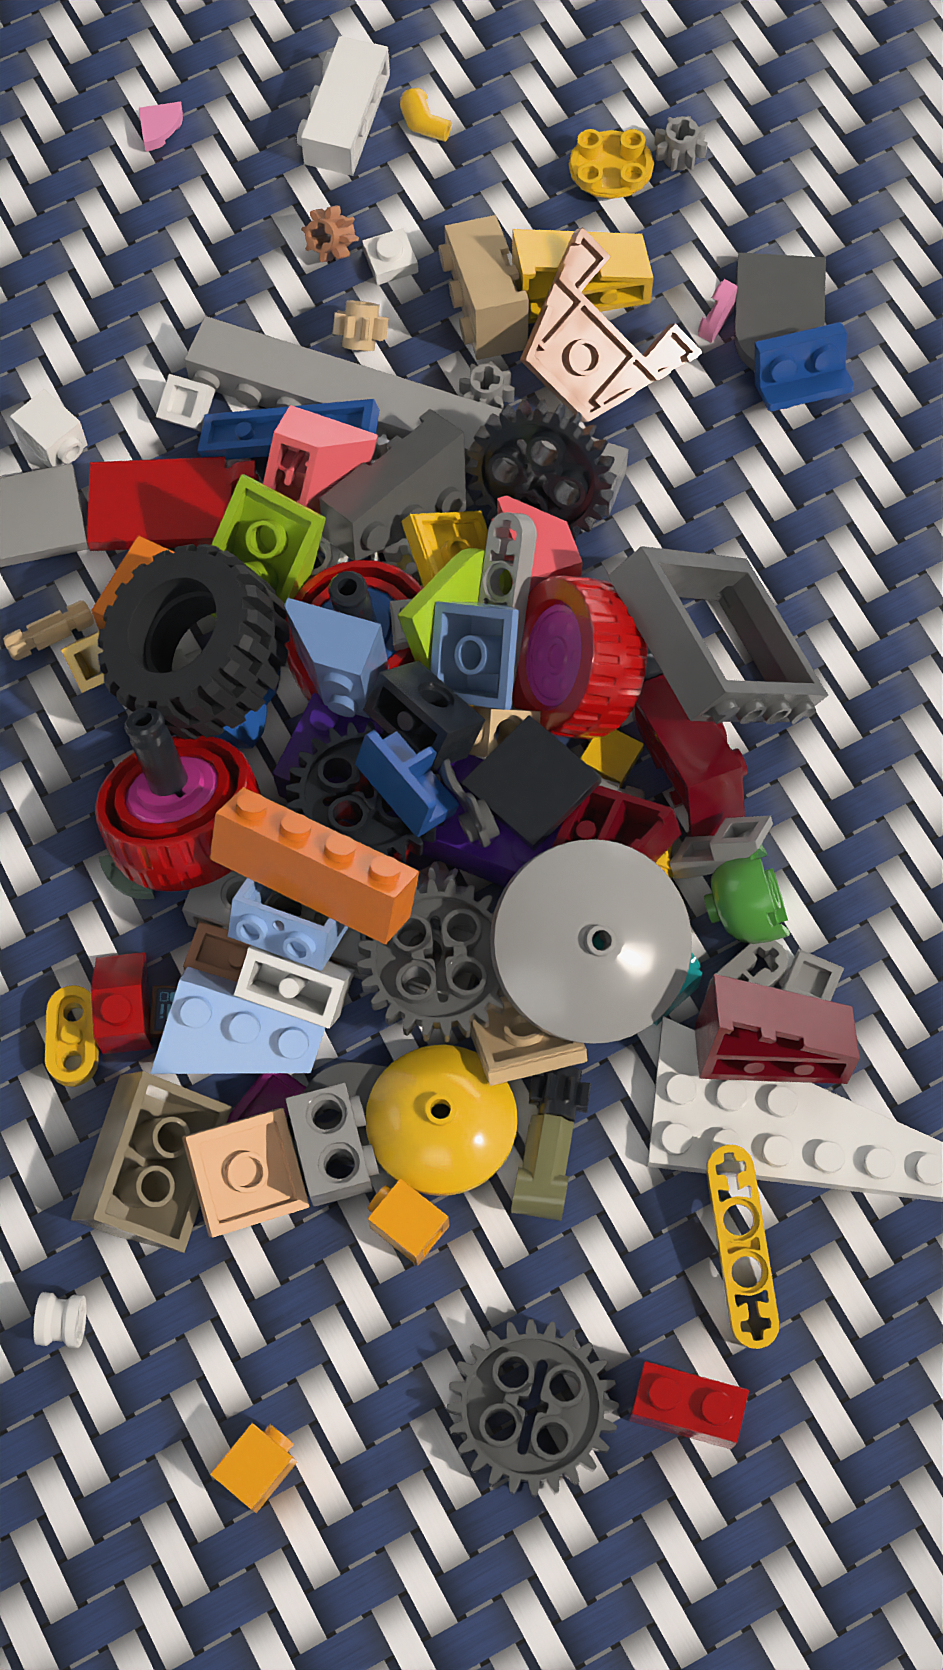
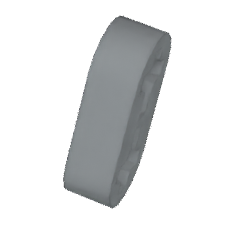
M775 940L766 943L749 944L716 974L774 987L779 983L786 971L788 964L787 952ZM756 954L762 958H766L769 955L775 958L772 966L774 972L764 968L753 977L749 972L753 970L756 964Z

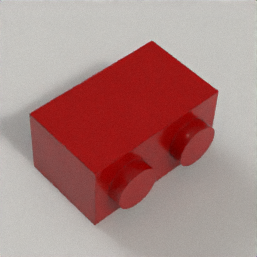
M645 1361L641 1369L629 1421L732 1449L738 1442L749 1390Z

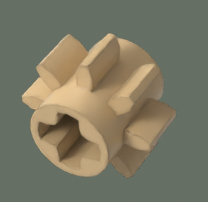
M349 300L346 301L345 311L338 310V312H334L332 334L343 335L342 347L360 351H374L376 340L384 341V339H387L389 318L379 316V304Z

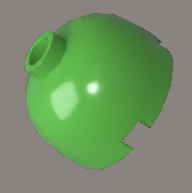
M762 844L748 858L726 861L716 868L711 876L712 893L704 895L705 906L711 922L721 921L730 936L740 942L750 944L771 942L790 935L789 929L779 924L788 921L787 913L773 868L768 870L763 868L761 858L768 855Z

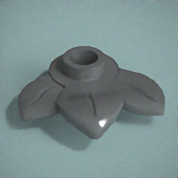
M450 759L444 760L440 765L439 774L445 785L456 795L465 813L457 816L463 832L470 843L478 840L484 848L491 844V838L500 835L493 815L484 799L476 801L473 794L463 791L450 765Z

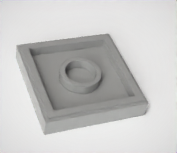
M72 463L0 478V567L89 549Z

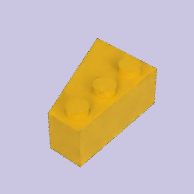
M512 229V265H516L519 273V279H516L515 283L518 292L525 290L529 298L528 324L536 322L568 243L575 231ZM588 232L611 257L584 287L582 294L600 312L650 304L653 274L643 235L634 233Z

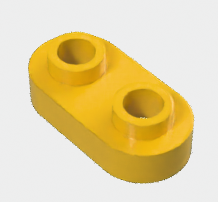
M71 985L57 990L47 1004L45 1065L51 1076L58 1083L68 1087H76L85 1084L94 1076L98 1067L99 1046L93 1036L91 993L83 987ZM74 1008L83 1009V1014L79 1020L73 1022L67 1020L69 1011ZM80 1056L82 1061L78 1068L73 1070L66 1069V1061L70 1057Z

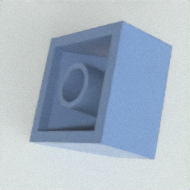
M287 598L284 607L296 652L323 704L341 716L353 717L356 714L370 718L363 711V708L379 673L389 669L381 624Z
M435 601L430 671L469 705L511 710L519 610L510 606L476 602Z

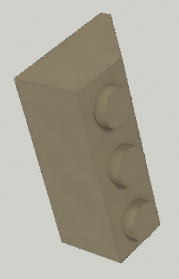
M144 1071L120 1075L71 1220L116 1237L185 1253L200 1203L182 1137L226 1124L232 1106Z

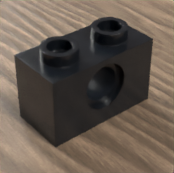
M419 660L381 671L363 708V711L389 735L397 731L416 754L428 747H432L437 754L430 769L431 771L440 768V765L446 759H450L451 764L467 758L486 721Z

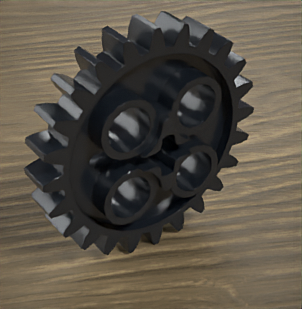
M525 399L521 401L516 412L507 404L503 407L499 416L492 413L484 426H480L473 438L475 441L467 451V455L471 459L465 468V472L474 475L468 484V488L482 491L475 504L477 506L489 504L491 510L486 518L492 520V518L497 516V498L507 495L566 521L574 540L578 537L581 529L590 532L595 521L602 519L614 495V491L611 488L617 479L616 474L609 472L615 461L614 457L601 455L608 441H593L591 438L597 426L593 424L582 429L579 426L582 414L577 412L570 419L564 417L565 408L562 403L559 404L554 413L548 412L545 399L540 400L535 411H532ZM542 441L553 444L556 450L547 448ZM503 458L512 460L517 466L508 464ZM564 480L575 483L579 488H572ZM527 497H532L533 499L537 500L539 504L532 503L527 499Z
M373 721L368 722L365 733H358L352 722L348 723L347 735L343 737L333 728L329 729L328 744L313 738V755L300 751L298 754L299 767H291L289 770L290 783L292 784L286 785V800L290 802L287 804L288 809L302 814L342 835H346L382 854L393 857L403 864H406L407 850L421 856L424 844L422 840L434 843L436 840V827L417 838L400 817H392L387 814V812L393 809L355 765L364 736L375 730ZM385 730L382 734H379L382 739L389 736ZM439 768L432 770L431 772L445 787V783L441 780L440 774H437ZM332 777H343L347 779V781L343 783H332L329 782L328 779ZM343 819H352L357 821L358 824L344 827L337 822ZM444 821L438 824L437 826H443Z

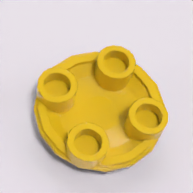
M587 129L578 135L577 145L571 151L568 166L571 178L582 190L596 197L614 199L627 197L641 190L652 177L654 160L651 150L646 146V137L639 130L629 129L625 132L608 130L599 132L594 129Z

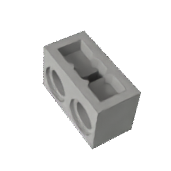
M341 1083L285 1098L313 1207L373 1191L369 1176L379 1174L372 1144L361 1146L357 1127L367 1124L359 1095L349 1098L346 1084ZM334 1109L342 1114L340 1123L335 1128L329 1130L318 1128L315 1125L317 1115L323 1110ZM346 1157L355 1163L352 1173L346 1178L334 1179L327 1174L328 1165L336 1158Z

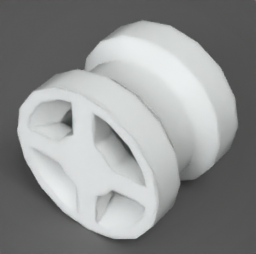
M42 1292L38 1298L34 1316L35 1344L47 1346L52 1341L64 1342L69 1348H79L86 1325L87 1308L85 1296L74 1294L68 1299H58L54 1293Z

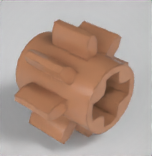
M338 205L327 207L325 211L323 209L310 211L313 221L301 228V231L305 233L307 242L306 251L313 250L320 253V262L331 261L334 257L337 259L349 257L350 253L347 247L359 239L355 235L352 224L355 218H347L340 215L341 209Z

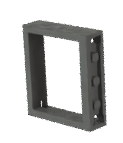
M641 546L608 575L690 721H715L716 724L722 722H740L741 724L750 722H766V724L791 722L794 725L803 717H812L816 712L815 706L829 696L747 558ZM679 597L718 601L766 682L727 680Z

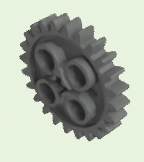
M429 879L427 893L420 894L416 887L411 917L386 945L372 939L373 941L358 942L359 953L369 957L357 962L358 973L371 975L361 982L363 993L378 992L371 1000L372 1009L375 1011L388 1006L389 1008L385 1015L386 1024L391 1025L401 1017L404 1019L403 1034L406 1036L417 1025L422 1027L424 1041L430 1039L434 1029H440L445 1042H449L452 1028L458 1026L462 1034L467 1038L470 1037L471 1021L475 1020L484 1028L489 1026V1018L486 1012L488 1009L498 1014L504 1012V1004L498 996H505L497 980L490 952V932L494 914H490L492 897L488 895L477 903L474 901L475 886L470 885L460 895L456 894L455 880L450 879L445 892H438L434 879ZM434 918L439 919L441 923L448 1000L446 1002H441L438 999L431 920ZM463 925L470 927L475 932V935L468 941L459 942L449 936V932L454 927ZM410 930L418 931L425 936L424 941L414 947L405 946L398 939L404 932ZM472 973L481 982L472 990H462L453 981L460 974ZM413 978H422L430 984L429 989L421 995H411L403 989V986L408 980Z
M529 1319L525 1334L519 1335L512 1322H508L506 1339L500 1340L490 1330L487 1332L490 1348L485 1351L475 1344L470 1346L472 1356L476 1360L474 1365L458 1362L457 1369L466 1377L465 1382H450L449 1390L461 1396V1401L447 1404V1412L461 1416L462 1420L449 1427L450 1434H466L467 1440L457 1449L458 1453L461 1456L475 1451L477 1457L472 1464L471 1471L476 1473L486 1466L491 1468L490 1486L493 1487L502 1476L509 1478V1493L511 1495L515 1494L521 1482H528L531 1496L536 1497L540 1482L547 1481L549 1488L555 1495L559 1493V1477L563 1475L574 1486L579 1484V1476L576 1470L579 1464L592 1472L596 1469L597 1466L590 1455L591 1450L607 1454L610 1447L599 1437V1434L615 1433L617 1425L604 1419V1414L617 1411L619 1403L604 1399L603 1394L615 1388V1380H599L598 1375L604 1370L607 1362L599 1360L590 1364L587 1358L592 1351L593 1344L589 1342L578 1350L573 1347L575 1330L571 1329L561 1340L555 1337V1322L551 1321L544 1334H537L534 1320ZM544 1361L548 1367L541 1391L540 1406L548 1410L547 1413L541 1412L535 1416L528 1451L526 1454L521 1455L518 1453L517 1447L525 1420V1409L517 1405L519 1402L525 1403L530 1399L537 1365L539 1362ZM508 1362H518L527 1369L529 1377L522 1386L509 1388L499 1380L498 1372L500 1368ZM559 1375L573 1377L578 1383L579 1394L568 1402L560 1401L551 1394L549 1389L550 1382ZM501 1413L512 1418L516 1430L509 1439L496 1441L486 1433L485 1424L492 1415ZM547 1427L560 1429L567 1439L566 1448L556 1455L543 1452L538 1447L536 1441L538 1433L542 1429Z

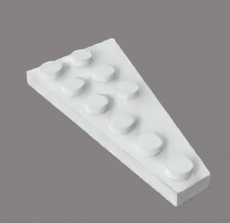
M663 1016L647 1167L706 1174V1163L709 1156L717 1148L727 1144L737 1145L744 1148L751 1155L756 1180L943 1202V1142L812 1083L699 1079L695 1030ZM724 1154V1162L716 1165L717 1175L722 1174L736 1177V1174L744 1171L743 1162H734L732 1154Z

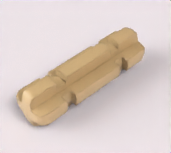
M80 600L67 606L68 611L63 614L58 610L27 625L28 630L25 632H21L18 629L7 634L3 639L10 656L14 660H20L31 655L30 650L35 647L39 651L71 636V630L75 628L79 632L92 626L94 618L88 605Z

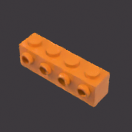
M244 787L215 814L210 860L385 945L411 917L419 876L418 870Z

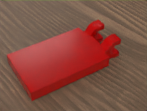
M225 457L90 462L87 545L89 550H129L138 535L164 548H175L194 544L196 547L203 544L212 545L240 476L245 474L259 482V476L256 474L255 460L237 462L230 468H227Z

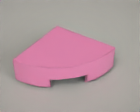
M181 102L139 107L145 151H152L166 144L165 140L176 129L178 130L181 127L183 121Z
M726 279L720 282L711 297L715 300V305L707 317H702L700 322L699 337L710 343L713 342L734 311L737 285Z

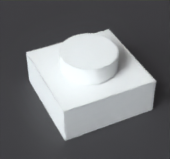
M404 228L362 240L363 251L377 285L418 273V262Z
M169 374L156 417L163 421L201 432L204 415L209 412L215 389L203 383Z

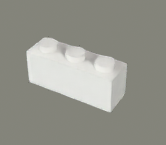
M339 36L334 51L327 52L322 70L323 80L320 86L315 85L310 98L311 112L308 120L302 119L300 122L297 144L302 146L304 165L353 176L390 76L389 54L387 46Z

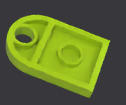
M467 548L457 553L397 615L414 660H419L429 670L431 669L435 601L478 603L485 557L484 549ZM507 569L499 577V588L504 595H507L512 588L510 572Z

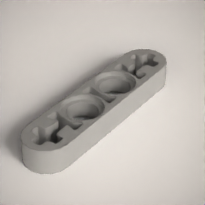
M505 512L495 516L489 526L478 603L510 606L519 610L514 686L520 658L537 529L534 521L528 515ZM510 528L516 531V540L508 538ZM504 555L514 556V561H504ZM505 569L511 573L513 579L512 588L507 595H504L499 588V577Z

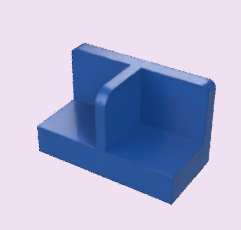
M373 730L364 736L355 765L413 834L418 838L453 816L457 811L459 803L430 770L437 754L432 747H428L416 754L397 731L382 739Z

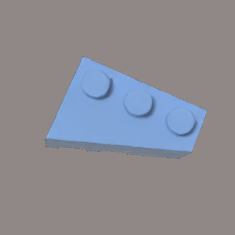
M187 967L179 980L150 1074L311 1073L325 1027L234 996L238 982Z

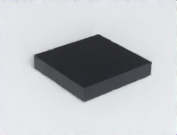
M528 715L461 782V785L465 792L474 795L476 801L484 799L492 815L529 848L535 851L602 781L601 776Z

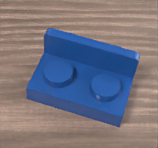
M841 322L754 342L755 386L768 411L788 409L809 402L829 399L851 393L854 390V382L846 369L847 331Z

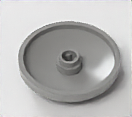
M605 840L568 842L552 847L529 860L516 872L504 888L493 914L490 932V952L493 968L500 987L511 1005L522 1017L539 1030L559 1039L577 1043L596 1044L619 1041L633 1036L653 1024L666 1012L679 994L689 969L692 951L689 916L684 901L672 880L654 861L644 854L620 843ZM596 931H600V939L604 941L602 950H597L592 944V936Z

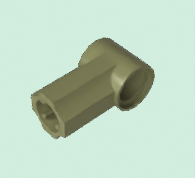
M550 1114L531 1115L525 1143L523 1167H518L511 1213L562 1221L569 1176L565 1175L574 1122L566 1120L561 1116Z

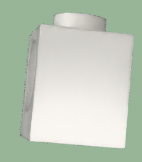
M46 389L40 391L10 416L18 439L48 468L72 463L88 445L80 421Z

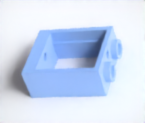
M247 878L232 900L228 937L322 971L347 931L348 926L331 918L322 926L266 906L264 904L273 890Z

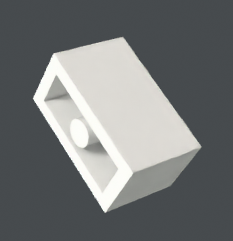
M251 945L248 948L234 996L330 1029L341 1015L355 970L327 961L323 970L320 971Z

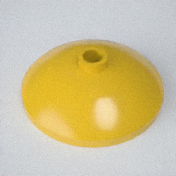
M453 1045L425 1046L399 1057L379 1076L369 1095L366 1107V1132L369 1144H372L376 1160L395 1181L398 1182L401 1178L417 1192L427 1195H455L467 1192L483 1184L506 1161L516 1137V1102L508 1082L489 1086L478 1053ZM437 1104H445L451 1111L446 1118L438 1119L431 1114L432 1108Z

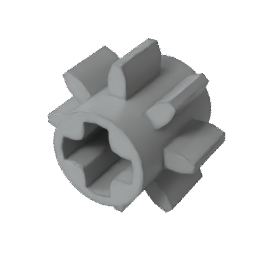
M691 116L669 117L666 130L656 129L655 131L656 160H664L671 171L693 170L695 157H706L708 143L704 141L705 126L698 127L696 122L691 119Z
M494 361L478 366L471 364L470 379H459V393L463 394V397L503 409L504 402H514L515 388L510 386V370L502 372L500 368L495 366Z

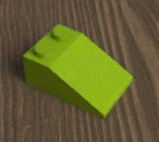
M244 474L239 478L212 546H217L222 551H228L240 559L276 591V596L285 605L287 598L293 599L302 586L311 578L326 517ZM216 613L211 614V616L216 618Z

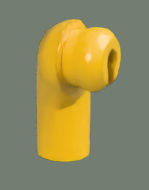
M420 88L406 90L400 100V109L407 127L413 132L446 142L451 131V120L430 113L426 101L428 97L424 90Z

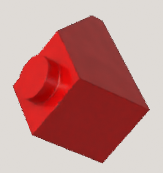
M145 952L96 958L91 985L93 1036L103 1054L153 1049L152 1037L149 1033L151 1016Z

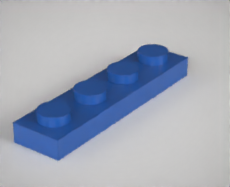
M374 399L295 406L374 434L377 431L380 409ZM289 407L205 414L198 453L202 458L225 457L226 460L269 456L274 431Z

